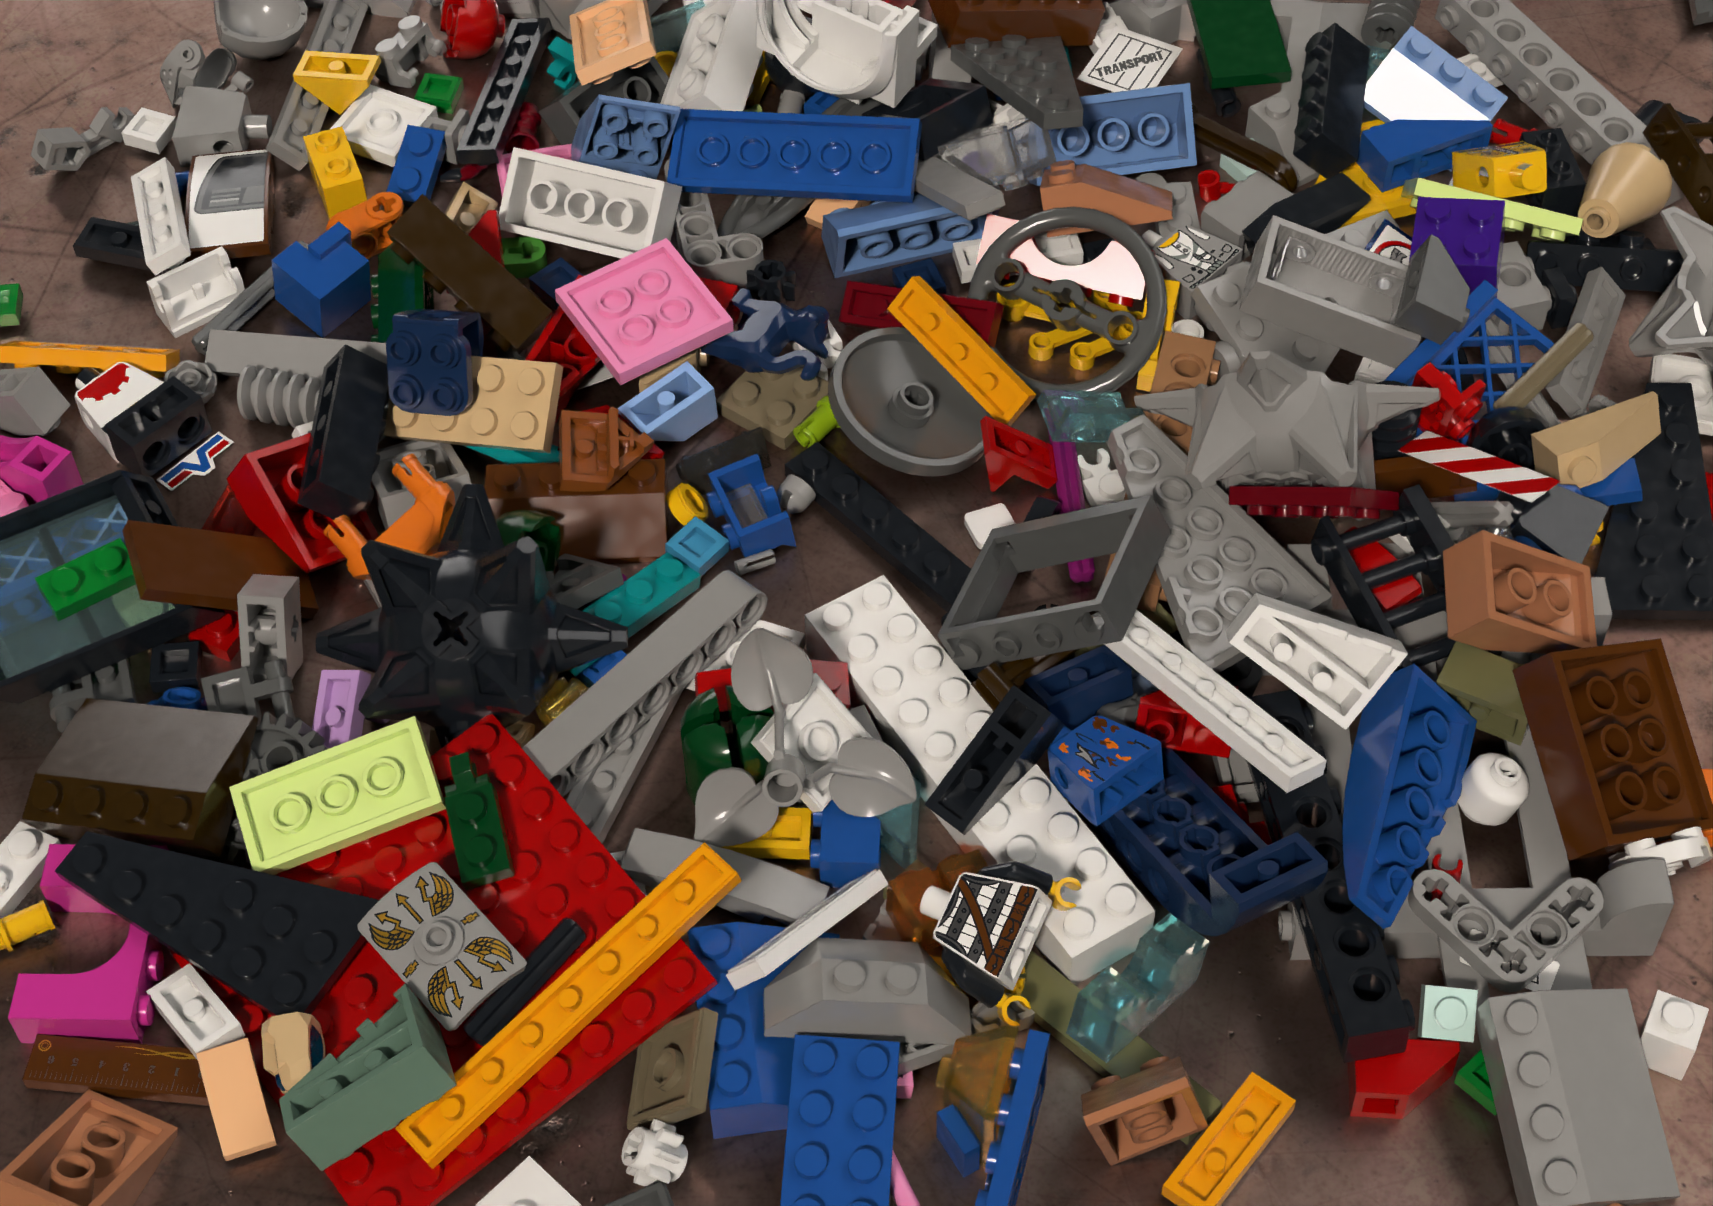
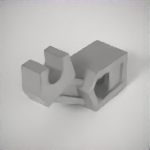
M101 107L90 124V129L80 135L72 127L38 129L31 156L45 170L78 171L89 156L114 142L121 143L123 141L121 132L135 115L127 107H119L118 115L115 118L116 115L107 107Z

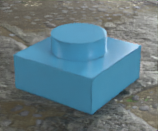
M695 516L665 543V553H670L701 574L702 577L729 552V541Z

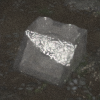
M1027 117L973 129L938 146L939 155L991 186L1003 185L1004 191L1028 185L1029 180L1042 177L1044 175L1043 169L1056 162L1049 131L1041 129Z

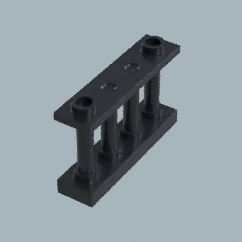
M1420 484L1402 491L1399 498V509L1393 511L1392 517L1339 535L1329 516L1320 518L1311 540L1312 554L1316 562L1321 566L1324 565L1358 627L1398 640L1393 631L1394 628L1441 611L1447 613L1443 551L1455 544ZM1397 534L1407 537L1415 552L1414 555L1363 573L1359 571L1349 553L1351 550ZM1420 572L1429 576L1437 590V593L1385 612H1382L1371 592L1372 589ZM1445 637L1407 651L1408 655L1395 671L1412 664L1421 667L1449 656L1456 641ZM1487 650L1488 652L1495 654L1497 656H1501L1503 652Z

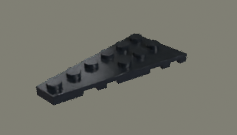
M1647 382L1643 394L1652 391L1658 394L1661 434L1631 457L1635 458L1643 501L1613 505L1594 577H1605L1613 614L1611 619L1713 620V521L1692 384Z

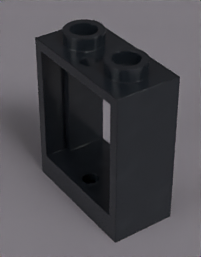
M929 78L912 87L895 108L882 103L862 114V116L920 118L922 123L918 156L920 160H927L993 124L987 90L984 85Z

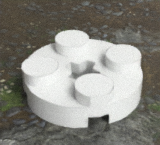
M1692 827L1672 834V840L1656 845L1654 838H1646L1624 846V852L1608 858L1610 863L1608 869L1610 871L1618 866L1635 861L1665 859L1668 876L1676 874L1675 870L1684 866L1682 861L1688 860L1690 867L1694 868L1711 860L1713 854L1707 837L1703 836L1701 827Z

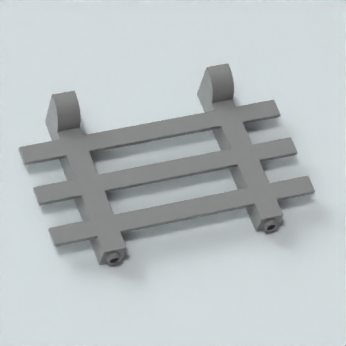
M1379 543L1397 560L1410 556L1396 543ZM1287 544L1286 551L1330 592L1328 572L1324 565L1321 566L1316 562L1312 554L1311 544ZM1421 572L1413 576L1421 585L1422 593L1408 603L1425 597ZM1591 577L1597 646H1603L1613 614L1605 577ZM1332 600L1326 609L1318 613L1357 626L1348 609L1333 610ZM1441 611L1394 628L1393 631L1398 640L1402 642L1406 651L1448 637L1447 613ZM1503 651L1500 657L1518 664H1526L1545 654ZM1448 657L1419 668L1436 683L1438 679L1437 673H1441ZM1262 668V676H1273ZM1305 700V704L1309 707L1313 719L1314 733L1311 735L1315 746L1321 745L1325 752L1327 760V774H1325L1329 786H1336L1340 796L1341 814L1339 817L1343 825L1344 796L1352 753L1349 727L1345 730ZM1530 728L1521 746L1504 740L1507 757L1512 758L1522 767L1530 785L1527 799L1517 810L1530 888H1472L1458 803L1453 807L1447 808L1443 816L1446 822L1440 835L1431 838L1426 848L1430 853L1425 861L1427 870L1431 869L1433 858L1437 854H1442L1440 867L1444 870L1456 869L1458 860L1461 859L1463 868L1460 884L1510 930L1517 926L1563 882L1571 878L1567 852ZM1665 859L1641 860L1627 863L1608 871L1597 880L1595 884L1601 890L1604 898L1603 908L1593 924L1554 960L1560 966L1551 990L1592 989L1586 956H1653L1674 905ZM1426 891L1424 898L1430 902L1432 892ZM1407 895L1391 927L1384 929L1385 938L1382 943L1386 955L1393 954L1395 959L1440 958L1444 987L1478 990V1008L1490 997L1487 980L1473 967L1459 961L1460 955L1415 915L1409 906ZM1581 897L1574 901L1570 900L1561 915L1567 921L1577 908H1584L1587 902ZM1290 902L1288 903L1287 910L1279 911L1278 931L1280 941H1288L1290 960H1310L1293 904ZM1454 905L1452 911H1447L1444 918L1450 921L1454 912L1460 907ZM1330 908L1334 912H1346L1339 908ZM1463 920L1458 923L1459 932L1466 939H1468L1472 929L1485 933L1482 926L1476 921ZM1535 924L1531 927L1532 937L1538 943L1546 946L1557 943L1556 932L1548 925ZM1353 951L1344 952L1349 956H1361L1360 954ZM1368 995L1358 996L1365 1001H1376V999Z

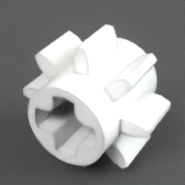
M653 1119L650 1129L641 1126L634 1128L629 1133L624 1142L621 1157L623 1164L628 1166L626 1173L634 1176L633 1183L643 1187L658 1181L669 1184L681 1176L687 1163L688 1150L682 1144L684 1136L675 1133V1126Z

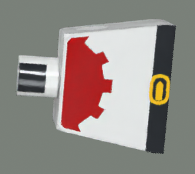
M117 362L102 374L94 368H86L78 374L75 382L79 390L76 391L74 398L83 422L117 463L119 461L116 459L105 424L164 383L126 362Z

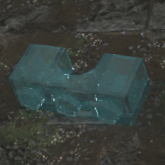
M1168 913L1139 939L1133 958L1121 974L1108 966L1077 994L1066 1034L1105 1063H1108L1197 981L1210 941Z

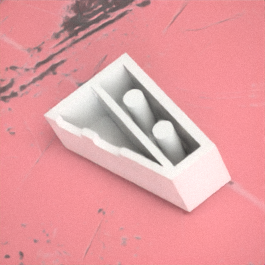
M1259 593L1253 595L1226 629L1230 644L1345 730L1408 655L1405 647L1399 640Z

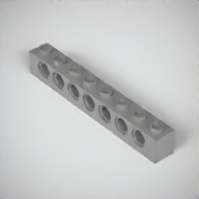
M1510 0L1439 1L1435 19L1441 26L1462 43L1470 53L1476 54L1479 57L1478 59L1486 65L1493 75L1510 88L1552 129L1562 128L1568 144L1588 163L1592 165L1596 158L1612 145L1625 142L1647 146L1651 149L1650 153L1660 160L1642 133L1647 126ZM1673 177L1671 196L1664 208L1684 196Z

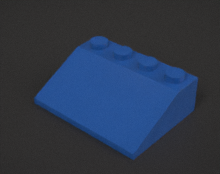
M731 922L693 927L688 931L691 951L718 983L696 1001L697 1010L705 1007L718 1013L708 1089L713 1139L787 1129L795 1038L764 1037L763 992L764 988L806 947L767 976L737 990H734L726 977L730 968L786 927ZM824 932L819 937L840 938V935Z

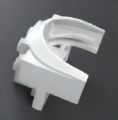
M756 0V47L775 55L791 75L806 85L829 95L847 99L858 105L863 99L870 97L895 108L915 85L916 60L937 37L938 24L919 17L920 10L909 5L904 9H900L882 0ZM801 10L812 15V25L802 14Z

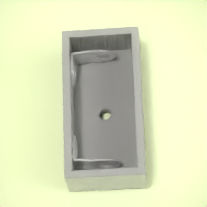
M1275 215L1272 216L1255 244L1239 311L1395 369L1416 349L1421 341L1420 335L1394 324L1408 265Z

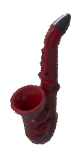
M523 102L505 147L508 153H512L513 147L525 150L539 149V141L536 138V134L541 125L542 117L538 112L540 111L535 104ZM467 164L462 168H454L442 174L440 180L444 183H462L477 176L488 165Z

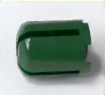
M725 685L729 733H725L724 727L721 726L719 705L714 688L699 694L688 705L680 720L686 788L694 805L702 781L710 773L718 769L729 767L741 768L752 775L756 784L764 780L768 762L750 742L774 715V711L771 707L762 711H751L745 708L737 699L732 686Z

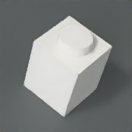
M1657 990L1640 1033L1647 1067L1682 1081L1696 1051L1709 1008Z

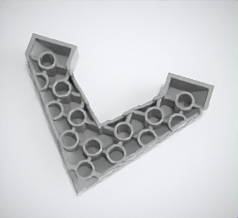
M1115 0L1108 3L1117 16L1120 15L1130 31L1168 44L1178 40L1194 42L1196 33L1187 0ZM1270 0L1292 70L1291 81L1282 83L1280 92L1249 107L1245 137L1253 138L1257 143L1283 156L1295 171L1297 177L1296 188L1319 177L1318 172L1293 155L1294 131L1298 119V101L1302 88L1306 44L1315 33H1322L1333 23H1337L1365 44L1361 37V30L1370 3Z

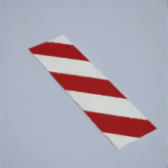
M1427 430L1397 450L1531 503L1561 482Z

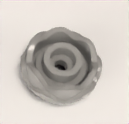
M191 360L181 361L176 367L168 370L164 378L165 382L172 376H175L201 396L204 404L213 397L217 388L216 374L211 372L209 366L206 363Z

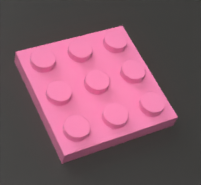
M667 238L555 289L556 302L620 386L734 331L733 319Z

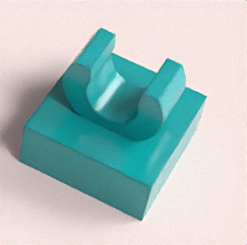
M556 36L548 46L554 61L549 65L546 72L556 78L553 82L556 86L566 91L574 84L575 79H578L575 72L573 46Z

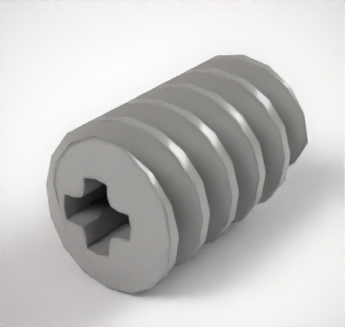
M247 365L243 368L238 381L237 404L240 414L247 420L255 421L259 419L260 422L268 424L275 422L277 425L284 427L291 425L295 428L296 426L314 420L321 382L318 377L311 376L305 384L303 375L295 373L289 381L287 372L281 370L273 378L272 371L269 368H262L257 375L256 368L252 365Z

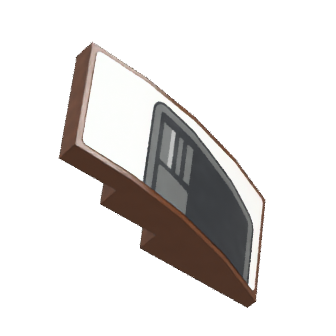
M266 148L192 156L185 208V225L191 255L186 258L187 262L221 246L227 252L229 259L271 255L273 214L276 213L274 155L265 150Z

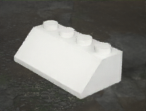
M713 0L691 15L660 104L678 106L680 109L744 110L747 98L754 89V84L752 83L756 70L763 62V50L756 47V0Z

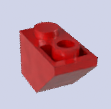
M1161 690L1140 698L1134 730L1159 740L1162 748L1229 758L1231 747Z
M1419 1037L1417 1039H1408L1405 1052L1348 1062L1350 1116L1385 1119L1405 1118L1453 1075L1460 1053V1042Z

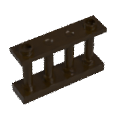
M1664 103L1642 133L1660 160L1663 159L1668 165L1671 176L1700 219L1713 226V153L1705 154L1695 140L1710 139L1713 144V116L1708 122L1684 124L1671 103Z

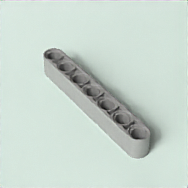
M730 570L721 572L524 745L522 749L561 796L564 797L576 784L695 679L697 672L705 670L756 624L766 609L768 601L766 594Z

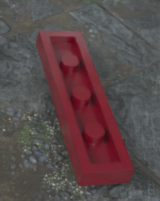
M847 281L838 321L848 326L874 330L887 327L905 328L887 309L902 288ZM938 294L989 347L995 348L1004 309L1003 305L993 301Z

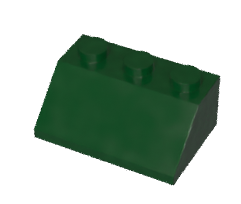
M394 242L378 256V273L371 274L373 298L378 299V304H371L373 328L378 329V334L371 335V342L386 343L389 335L393 333L392 318L394 314L416 309L435 310L434 289L422 278L426 271L414 260L408 266L398 258L389 248Z

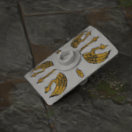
M436 862L428 863L397 884L368 911L357 925L359 932L448 1031L456 1030L487 997L510 979L523 972L527 965L526 960Z

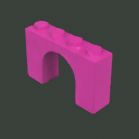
M49 844L40 888L51 911L109 913L117 915L61 879L55 872L56 868L76 844ZM148 845L169 850L167 845ZM130 924L128 936L118 953L108 962L93 970L77 974L18 973L8 1020L21 1043H34L37 1034L142 1044L145 1027L152 1025L155 1016V1006L151 995H147L146 991L154 986L155 981L162 979L164 972L162 944Z

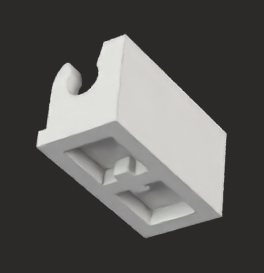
M222 246L147 281L156 314L174 338L210 322L245 290L238 268L231 267L228 254Z

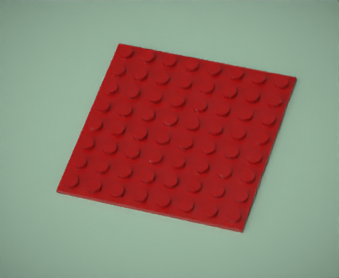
M493 714L484 716L433 754L431 760L443 798L446 797L444 787L455 784L449 757L469 752L471 761L476 764L478 776L488 774L498 794L515 876L466 891L461 883L446 809L275 874V876L380 900L409 875L430 862H436L524 959L563 918L568 917L572 919L585 932V940L510 1020L512 1021L646 896ZM680 938L434 1169L421 1158L395 1129L396 1127L365 1143L349 1157L332 1164L324 1172L348 1206H436L718 983ZM367 940L311 1014L321 1025L325 1043V1057L331 1053L337 1059L361 1036L355 1030L367 1018L374 1024L398 1002L393 994L405 984ZM170 950V953L181 968L190 963ZM190 963L241 1024L245 1036L241 1039L248 1038L259 1079L281 1109L279 1099L285 1094L281 1092L276 1077L263 1068L262 1023L272 1015ZM489 997L456 1030L448 1031L439 1022L453 1073L459 1070L483 1047L466 1034L463 1026Z

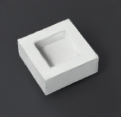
M141 107L121 132L124 144L160 154L172 139L177 119L175 116Z

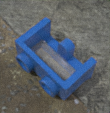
M758 454L708 473L712 491L706 493V497L715 518L723 515L727 523L721 525L725 538L729 541L731 550L740 548L745 558L781 545L797 547L790 517L787 511L781 512L778 496L773 485H767Z

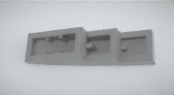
M635 828L630 836L620 866L631 879L655 888L699 848L703 842ZM707 844L739 874L742 880L716 905L759 924L766 916L789 926L827 897L830 886L783 867L736 851Z

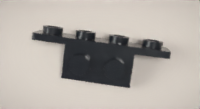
M1581 228L1579 236H1566L1564 242L1530 240L1527 243L1526 256L1532 259L1535 273L1540 282L1544 270L1560 267L1568 283L1583 287L1589 271L1603 267L1620 289L1664 292L1678 274L1684 262L1679 250L1657 249L1649 238H1645L1644 233L1637 231H1621L1619 236L1595 238L1586 234Z

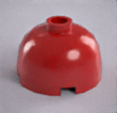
M496 0L443 1L440 31L446 32L448 35V44L445 43L447 51L443 54V57L456 60H474L484 56L493 47L496 37L502 38L505 30V16L499 14Z

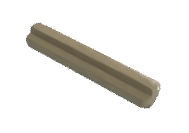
M1576 323L1493 404V409L1507 406L1524 408L1593 340V332L1585 324Z

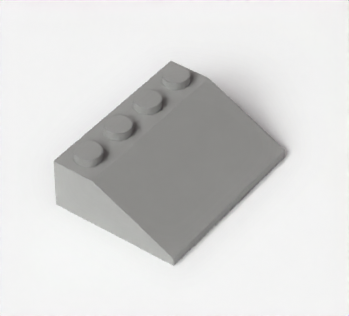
M1627 988L1538 990L1489 997L1476 1009L1475 1023L1518 1206H1607L1613 1203L1627 1206L1680 1197Z

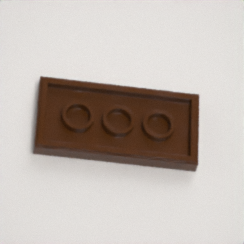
M128 520L122 530L140 600L238 611L237 594L253 574L299 577L301 618L313 619L319 609L309 575L270 538Z

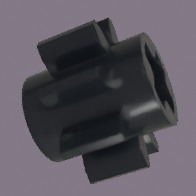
M764 260L756 265L754 271L747 270V284L745 286L746 289L750 290L753 299L776 301L784 305L787 304V300L795 301L796 273L795 271L786 272L782 261Z

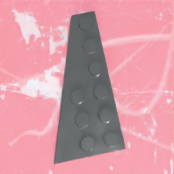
M1005 35L1002 37V41L992 42L985 38L974 37L966 39L965 44L951 45L950 60L1041 129L1050 130L1083 126V107L1061 36L1026 39V37L1021 35Z

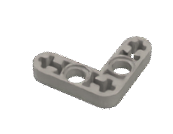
M1429 869L1419 873L1408 894L1409 906L1415 915L1493 987L1507 993L1518 992L1535 979L1593 924L1604 903L1602 892L1596 884L1580 877L1570 878L1563 882L1517 926L1510 930L1451 875L1442 870ZM1435 889L1442 891L1443 895L1440 900L1435 898L1429 902L1424 898L1426 891L1432 892ZM1579 897L1587 902L1585 907L1577 908L1566 921L1561 914L1565 911L1570 900L1574 901ZM1454 905L1459 906L1460 908L1454 912L1450 921L1444 918L1447 911H1452ZM1463 920L1476 921L1484 929L1485 938L1480 941L1467 940L1460 934L1458 923ZM1535 924L1548 925L1556 932L1557 943L1549 946L1538 943L1532 937L1531 927ZM1492 941H1497L1499 945L1496 950L1492 949L1489 956H1485L1483 953L1488 950ZM1512 959L1520 964L1517 971L1511 970L1509 973H1506L1501 969L1503 962L1508 963Z

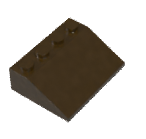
M86 698L35 772L21 820L58 838L80 840L85 832L89 831L144 845H167L169 851L221 857L235 808L229 787L242 782L259 719L254 715Z

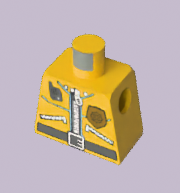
M1520 141L1452 152L1454 187L1498 198L1540 193L1547 189L1545 149ZM1481 167L1487 170L1489 177L1479 176Z

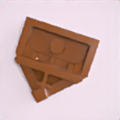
M614 406L609 409L608 415L604 413L561 410L559 420L560 491H606L653 447L654 440L645 432L639 435L618 417L619 410Z

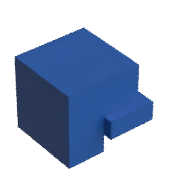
M337 222L310 243L308 250L295 241L271 260L275 300L321 338H325L371 301L369 260L352 247L351 231L340 222Z

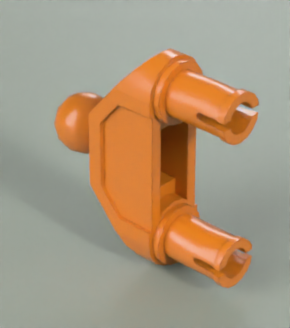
M408 454L401 460L410 469L412 475L405 467L402 468L399 463L395 464L391 472L416 499L415 503L374 541L431 556L437 553L454 510L455 493L448 483L436 481L418 461L415 454ZM347 515L335 518L333 522L340 530L338 528L334 529L331 524H328L323 532L324 535L348 560L346 564L347 570L354 578L371 580L361 555V548L368 541L352 524Z

